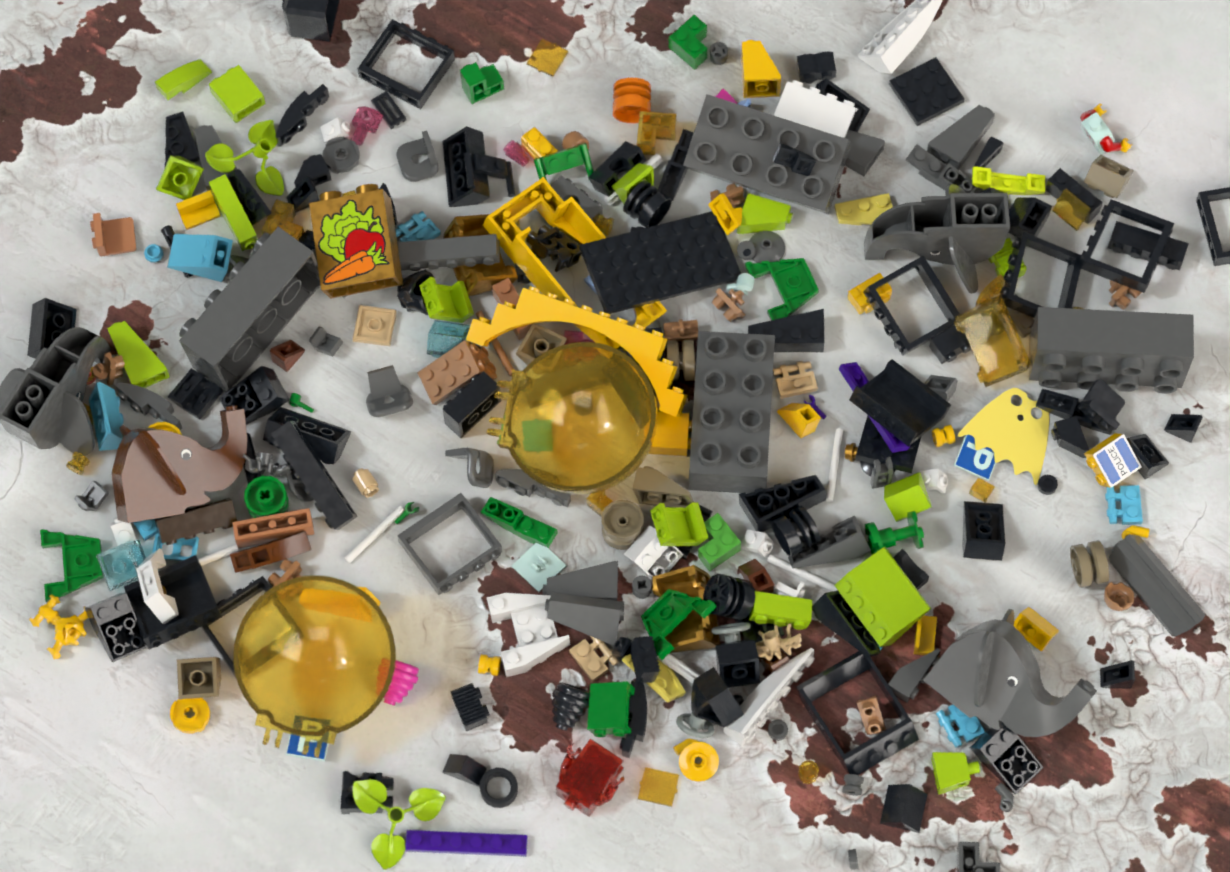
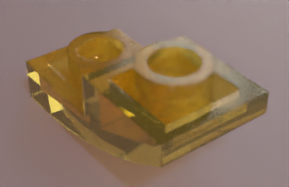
M1002 275L996 277L983 289L976 301V312L991 305L994 295L1000 293L1005 284Z

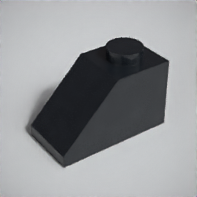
M322 154L312 155L304 160L294 181L295 187L306 176L311 177L314 186L331 180L330 171Z
M1077 416L1056 421L1051 430L1053 440H1057L1059 447L1081 458H1086L1084 453L1089 451Z

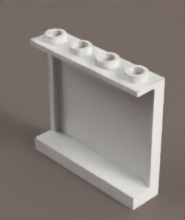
M793 80L791 83L787 81L774 116L845 138L855 111L857 112L858 110L854 107L855 103L844 100L842 103L837 101V96L829 93L824 96L819 94L821 91L811 86L809 89L802 87L803 83Z

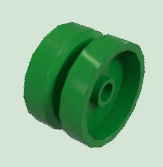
M261 476L252 480L246 487L244 500L252 518L288 512L289 499L284 484L279 479L272 476Z

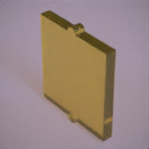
M541 39L529 58L527 65L537 69L539 73L543 72L553 77L567 56L568 50L557 46L556 43L553 44Z
M1064 189L1061 196L1056 199L1057 203L1052 211L1077 231L1082 223L1086 221L1090 208L1069 190Z
M645 767L642 781L639 782L638 800L672 807L675 793L678 792L676 788L679 775Z

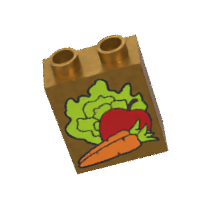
M364 184L356 188V194L342 197V192L328 191L319 195L320 201L309 203L321 291L330 299L403 285L391 198L383 189L379 190L377 184Z

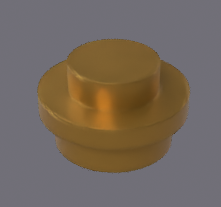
M856 443L847 444L845 448V459L850 460V462H854L858 450Z

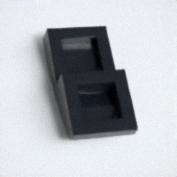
M780 143L774 154L773 162L791 167L792 172L809 176L816 163V159L802 151Z

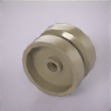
M668 340L667 359L673 361V365L678 367L673 382H678L679 370H683V379L685 381H695L696 352H694V341L683 340L682 352H679L678 342L676 340Z
M617 500L605 507L601 519L604 541L615 549L627 550L643 533L644 515L636 503L629 500Z
M1099 540L1088 542L1086 548L1083 544L1070 547L1071 566L1075 580L1080 588L1091 586L1093 580L1096 584L1109 581L1108 561L1103 545Z

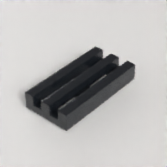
M387 91L371 99V103L390 129H393L395 125L398 126L401 121H406L405 115ZM384 97L387 99V101L393 107L395 112L398 114V118H396L394 113L385 103V101L383 100ZM377 101H379L382 104V106L393 119V121L389 119V117L386 115V113L383 111V109Z

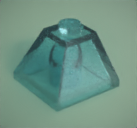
M435 320L428 333L427 354L435 358L441 357L466 340L471 325Z
M140 540L126 542L96 555L109 591L139 580L136 569L146 558Z

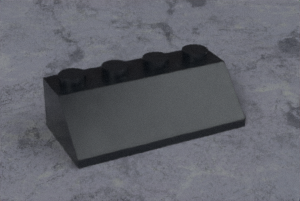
M466 126L442 141L449 207L478 205L490 198L487 175L474 173L475 188H468L464 154L471 153L473 155L478 153L485 155L483 132Z
M280 407L267 419L263 440L275 446L271 433L288 421H295L319 459L325 464L334 465L341 457L351 431Z

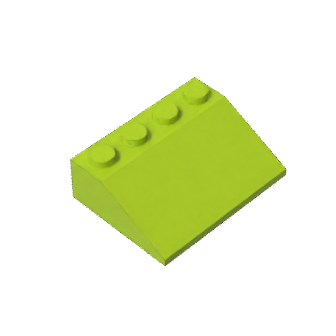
M885 547L852 569L834 585L880 647L891 646L931 610V607Z

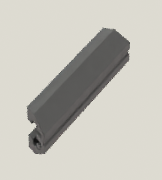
M1129 534L1114 546L1109 556L1110 563L1172 637L1190 630L1203 620L1206 614L1140 536Z

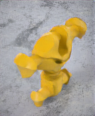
M50 595L51 599L47 604L41 605L38 614L34 618L30 617L29 621L33 627H39L43 619L47 620L48 624L55 625L54 640L56 642L53 648L48 647L47 650L51 653L53 659H58L61 657L59 651L63 645L77 646L79 644L77 639L80 636L85 637L87 635L83 628V622L88 619V615L84 606V612L79 616L73 615L61 618L58 614L59 612L53 610L54 606L60 603L59 597Z

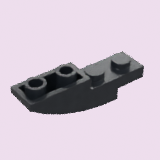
M324 84L319 86L310 95L303 91L288 107L276 132V140L279 147L284 143L290 142L296 133L303 131L307 125L306 116H310L319 105L327 102L329 92Z
M637 680L631 681V685L635 687L634 695H631L629 699L628 718L630 719H628V727L631 728V733L627 734L626 738L622 737L619 749H622V756L627 758L631 756L635 740L643 742L647 725L644 683L638 684Z

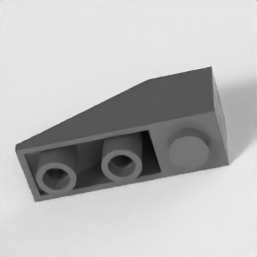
M939 649L898 669L888 684L896 697L908 703L910 698L914 700L919 692L918 686L921 682L925 683L923 680L928 675L929 670L940 659Z

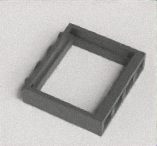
M462 493L397 535L401 546L438 595L449 592L454 584L465 581L469 574L481 570L485 563L497 559L502 552V546ZM460 509H463L491 548L438 583L410 546V543Z

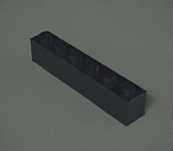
M288 421L271 433L274 445L278 449L281 448L284 453V460L288 465L291 464L293 466L295 477L299 481L302 480L305 485V492L316 501L314 503L315 507L320 513H324L326 516L325 522L331 529L340 530L358 517L295 421Z

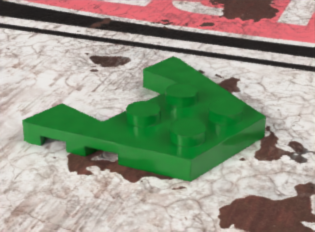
M804 258L783 259L778 262L761 261V263H745L748 274L752 275L754 279L770 274L784 302L782 305L767 310L770 320L790 316L819 293V288Z
M44 529L40 530L42 548L62 546L64 581L44 584L46 603L51 599L50 595L61 598L104 578L100 539L80 535H66L62 532H49Z
M668 589L641 615L647 633L653 637L656 655H658L661 661L674 649L665 637L692 610L705 619L717 607L713 601H704L700 597L694 598L685 593Z

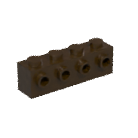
M226 498L187 509L185 514L156 518L154 520L161 543L171 545L177 543V539L180 538L188 540L195 538L198 533H213L219 527H222V529L233 527L232 522H236L237 517L232 500Z

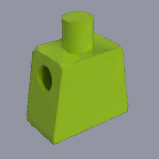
M963 752L932 753L931 761L938 795L969 785L970 774L980 773L979 762L967 763L966 754Z

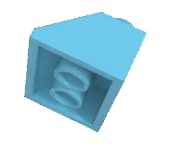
M97 382L88 400L99 451L116 450L123 439L119 429L124 422L123 414L119 411L120 400L116 396L115 389Z

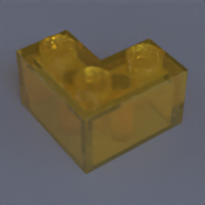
M640 111L637 146L641 148L644 155H655L657 139L675 141L677 114Z
M276 199L271 209L272 214L267 217L261 229L262 235L264 233L271 235L277 227H280L293 238L299 240L304 234L303 226L292 223L296 216L294 206Z

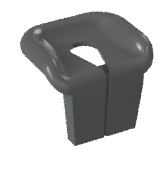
M427 130L422 132L421 139L404 143L398 148L396 156L402 175L406 180L417 182L434 177L438 173V161ZM427 154L428 159L418 164L413 163L411 160L414 155Z
M393 365L367 372L371 393L366 398V405L371 416L384 417L405 411L412 406L413 399L411 393L406 386L400 385ZM388 395L394 399L391 403H384L385 397Z
M473 448L445 450V456L467 459V477L472 486L488 488L492 484L494 460L489 453ZM477 458H479L480 465L479 473L476 472Z

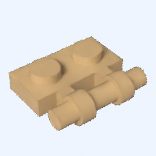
M799 361L789 366H786V364L780 365V368L773 369L774 376L782 375V378L776 379L780 399L818 390L814 372H805V370L811 369L810 361ZM797 371H798V373H799V374L792 375V376H789V374H788V373H793V372H797Z
M590 636L593 639V643L589 645L586 639L569 649V653L589 679L594 682L608 672V668L605 665L607 662L610 661L615 666L619 663V660L611 654L613 649L610 650L604 641ZM598 648L604 654L601 658L595 652Z

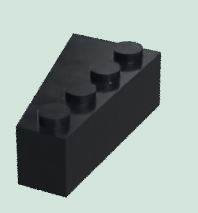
M824 309L749 325L748 334L775 335L774 352H823Z
M817 475L792 480L791 483L783 485L781 483L776 484L774 487L767 489H756L755 492L747 494L745 492L738 494L741 508L754 529L758 532H764L772 528L771 521L783 515L790 519L789 512L795 511L799 506H803L808 510L826 500V490Z

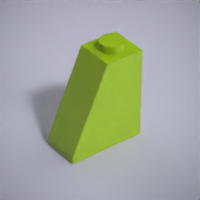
M748 193L742 209L741 225L737 228V233L747 234L761 231L785 230L787 223L790 224L793 213H790L791 205Z

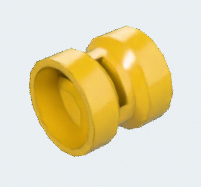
M951 425L944 426L943 429L935 428L931 430L936 448L943 446L945 443L953 444L956 442Z
M481 654L478 673H491L493 676H498L501 657L494 656L491 658L488 655Z

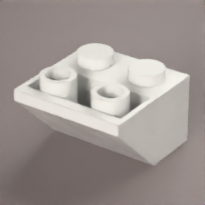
M650 525L624 553L627 558L650 578L669 572L684 555L675 546H660L656 529Z

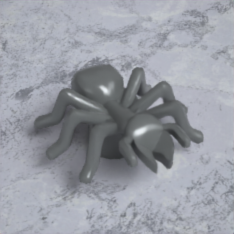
M257 452L256 460L243 454V458L246 459L245 469L250 473L260 472V474H264L265 470L272 476H282L283 474L291 473L290 465L288 464L279 466V463H275L273 465V454Z

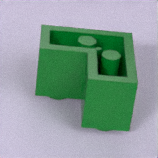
M693 15L669 36V49L694 70L707 59V47L701 43L707 37V25L697 16Z
M475 62L467 64L460 69L462 89L471 104L504 90L503 79L494 64L483 66L480 69Z

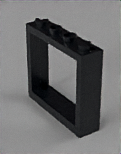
M392 19L357 70L359 78L421 110L455 61L454 50L450 49L448 45H442L434 38L422 35L417 29H411L403 22L399 23ZM395 35L444 59L421 93L372 69Z
M1230 187L1199 192L1196 199L1214 266L1230 264V251L1223 252L1209 202L1229 199Z
M1110 199L1109 204L1104 205L1101 211L1103 216L1101 221L1097 220L1094 230L1096 232L1094 236L1090 235L1088 239V250L1082 252L1080 257L1082 261L1081 269L1145 293L1172 234L1174 223ZM1111 213L1162 232L1142 277L1091 258Z
M1026 232L1015 237V241L1012 243L1013 251L1008 258L1009 267L1004 275L1005 284L1000 291V294H1002L1000 305L1033 318L1036 316L1037 308L1043 307L1014 295L1025 247L1027 246L1068 263L1058 308L1072 309L1082 266L1081 255Z
M924 255L873 283L863 291L867 298L866 302L871 304L876 318L881 320L886 334L891 336L895 349L898 348L902 356L963 320ZM915 268L948 322L909 344L876 290Z
M263 576L255 581L252 580L245 588L236 590L228 599L219 601L217 606L221 616H225L264 590L290 627L289 630L237 664H234L208 627L212 623L201 627L237 680L303 637L301 629Z

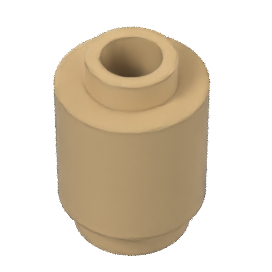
M361 468L353 474V482L366 498L372 497L379 491L378 483L368 469Z

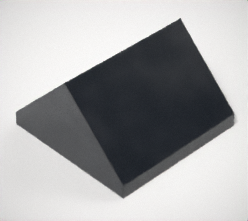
M1146 434L1127 438L1129 445L1142 466L1138 471L1145 480L1169 464Z
M911 784L888 785L880 824L919 833L928 794Z

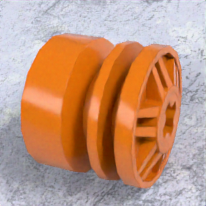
M630 77L620 79L614 83L613 117L624 123H641L651 117V84L644 79Z

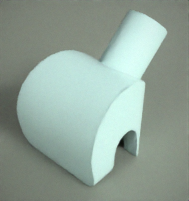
M748 273L740 274L736 283L727 284V291L729 292L731 289L734 291L742 290L745 295H748V291L753 289L755 279Z

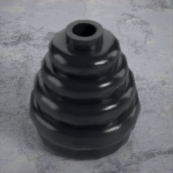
M558 683L557 689H554L552 697H554L552 700V706H554L552 709L554 714L552 720L557 723V728L567 731L568 727L573 728L575 722L580 721V717L585 715L586 709L589 708V691L571 684Z

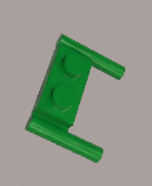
M586 143L533 159L539 180L544 177L547 181L546 175L583 165V163L588 177L594 172Z

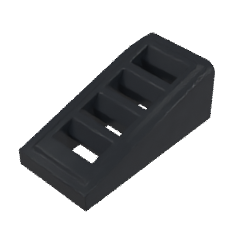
M991 136L974 166L985 168L1001 152L1004 143Z

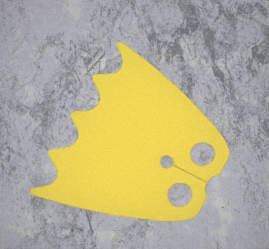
M1011 388L1000 394L979 411L958 433V437L972 435L975 438L976 450L986 447L991 448L994 452L996 463L1005 459L1010 460L1013 464L1015 475L1029 471L1032 474L1034 484L1037 485L1047 447L1049 412L1040 409L1042 417L1039 419L1033 418L1031 410L1036 407L1037 401L1030 400L1027 394L1019 388ZM1013 395L1021 397L1022 404L1020 406H1015L1011 403ZM1022 415L1024 419L1019 421L1017 416Z

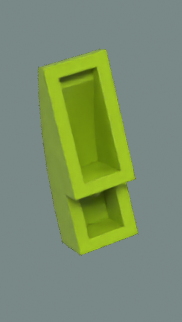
M201 59L195 60L170 71L156 80V88L167 100H170L179 92L183 94L210 75L212 71Z

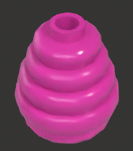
M391 658L386 659L385 665L381 667L382 674L380 676V681H382L380 684L382 689L380 695L382 698H385L384 703L395 706L396 702L401 703L403 701V697L408 695V691H411L414 684L418 681V667Z

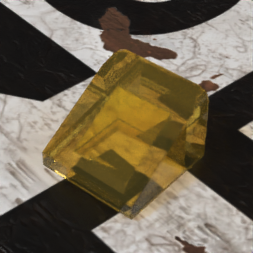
M978 478L972 485L969 494L986 503L995 486Z

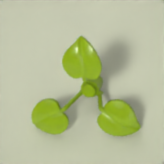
M273 120L258 122L249 129L248 139L255 146L237 157H233V151L229 146L221 143L213 145L205 153L209 165L221 173L233 171L235 168L234 161L250 153H253L257 158H263L262 171L257 172L255 175L257 187L266 194L283 195L284 183L280 172L273 166H268L265 169L266 160L268 159L267 154L277 145Z
M377 780L354 782L353 798L357 807L366 814H374L378 807L387 811V818L392 823L389 835L385 833L379 834L373 839L371 844L372 854L382 869L387 870L397 864L405 851L404 839L398 835L393 836L396 823L401 822L404 814L414 810V816L418 820L430 821L439 814L446 799L444 794L434 789L420 788L413 791L409 796V803L412 807L404 810L400 807H392L390 809L381 804L387 798V790L381 782Z

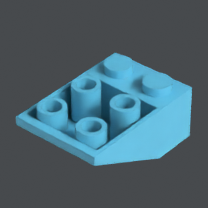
M174 234L167 268L222 282L228 270L233 240L216 235Z

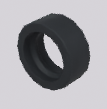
M505 768L490 769L480 780L482 799L486 804L494 808L509 806L514 802L518 794L516 777ZM504 777L510 782L511 789L505 798L495 799L488 794L487 785L491 779Z

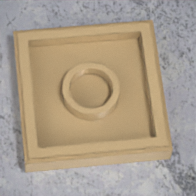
M359 305L353 342L390 346L397 311L394 309Z

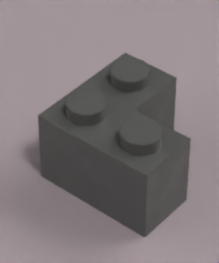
M958 842L957 872H1000V862H979V842Z

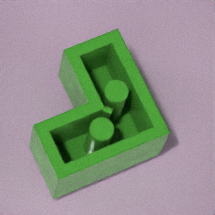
M719 513L704 522L709 542L698 549V558L709 572L741 551V541Z

